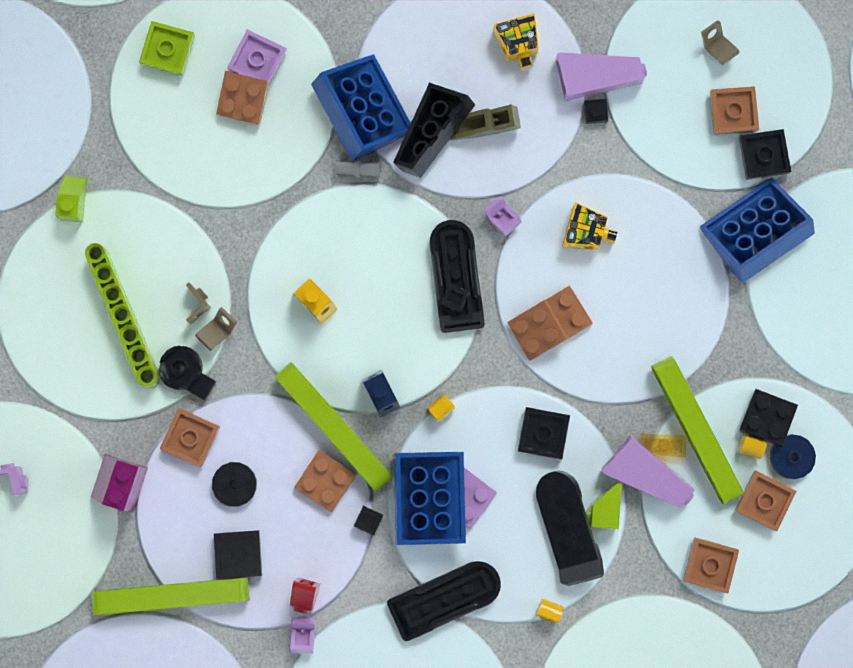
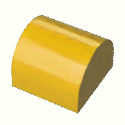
M441 395L427 407V410L440 422L456 407L446 395Z
M743 435L739 442L738 453L761 459L767 444L762 440Z
M542 598L535 615L549 622L558 623L564 606Z

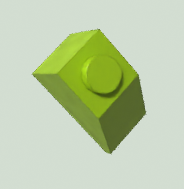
M64 176L56 200L55 216L62 221L83 222L87 178Z
M621 483L613 484L591 503L590 508H587L586 514L590 527L619 529Z

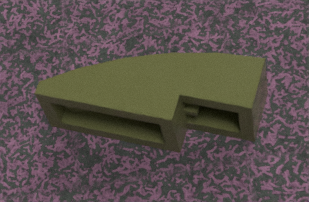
M510 104L494 109L486 108L471 112L450 139L452 141L520 129L518 107Z

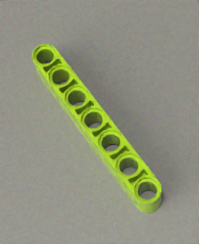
M91 243L85 249V257L134 375L142 386L148 388L155 387L160 381L158 369L110 254L99 243ZM101 249V257L94 260L92 257L93 252ZM110 270V277L107 280H102V271ZM118 290L119 297L111 301L109 298L110 292ZM121 310H126L128 314L124 321L118 320V313ZM134 330L136 332V338L133 341L128 342L126 339V334L129 331ZM138 351H143L145 354L141 362L135 361V354ZM147 371L153 373V380L149 383H145L143 380V375Z
M669 356L652 365L653 374L720 502L724 505L743 495V489L675 359Z
M292 362L288 363L274 376L376 492L394 478Z
M248 577L91 592L93 615L250 600Z

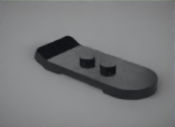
M457 220L443 221L433 229L430 236V252L440 330L443 333L481 329L484 327L485 322L473 233L463 222ZM449 283L470 292L461 313L440 304Z
M558 470L545 474L537 484L536 499L559 569L561 584L571 586L603 577L602 556L594 540L578 482L571 474L565 471Z
M473 561L390 598L387 601V606L402 639L410 641L491 604L499 595L501 580L493 566L483 561Z

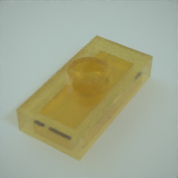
M641 433L640 443L655 456L686 458L687 435Z

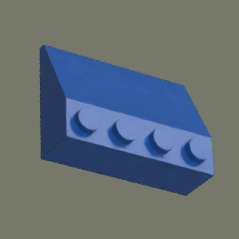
M374 54L323 71L311 83L351 161L367 156L406 135L411 122Z
M772 177L700 226L701 231L724 263L742 283L815 234L813 218Z
M464 452L394 453L396 545L466 543Z

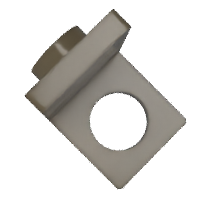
M719 20L701 32L704 49L721 65H724L740 53L739 49L723 36ZM716 29L715 35L708 39L709 33Z
M188 282L186 286L202 304L198 310L186 319L189 324H192L208 311L211 306L205 301L208 296L200 287L196 290Z
M221 307L214 319L199 330L195 337L211 351L232 333L237 321ZM222 316L228 320L229 325L223 321Z

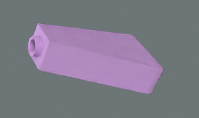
M557 53L555 58L565 101L640 85L647 76L646 66L644 63L641 64L640 57Z
M632 435L626 439L601 468L605 475L679 508L683 504L687 505L694 497L692 494L695 491L694 488Z

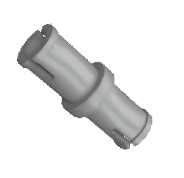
M336 160L335 174L355 175L357 178H360L361 175L380 177L381 163L361 162V160H356V162Z

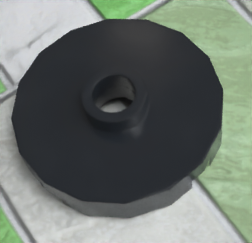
M179 345L168 349L162 355L159 362L160 369L158 368L161 381L169 388L179 391L187 390L197 383L203 371V364L200 355L195 350ZM184 365V370L180 372V367Z
M229 462L222 465L215 472L212 479L214 496L220 503L229 507H239L247 504L254 497L257 489L255 473L249 466L240 462ZM232 480L238 482V487L235 489L230 486Z

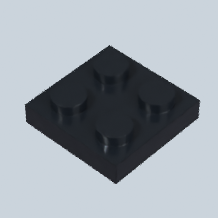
M784 129L740 135L738 137L746 180L790 174L792 172Z
M755 388L739 431L783 447L798 404Z
M525 407L518 452L562 460L570 415Z
M260 530L214 533L216 579L263 576Z

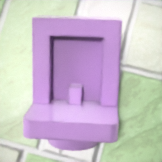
M501 196L491 201L484 209L488 220L504 236H507L522 223L520 217L506 205Z
M14 463L1 465L0 476L9 474L12 495L27 493L26 488L29 487V482L26 474L23 475L22 467H15Z
M306 616L291 619L290 652L313 654L315 638L314 619Z

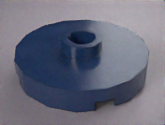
M787 435L783 447L773 445L770 450L771 465L784 478H803L812 471L815 465L816 453L814 447L808 439L801 435ZM792 453H796L797 459L795 461H792L790 458V455Z

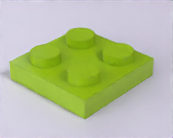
M151 21L139 60L140 65L183 76L195 36L194 32Z

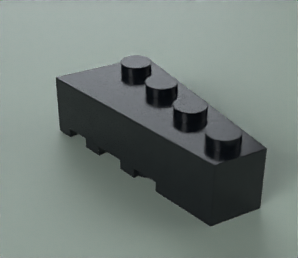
M429 82L393 163L401 171L421 178L474 108L475 103L466 94Z

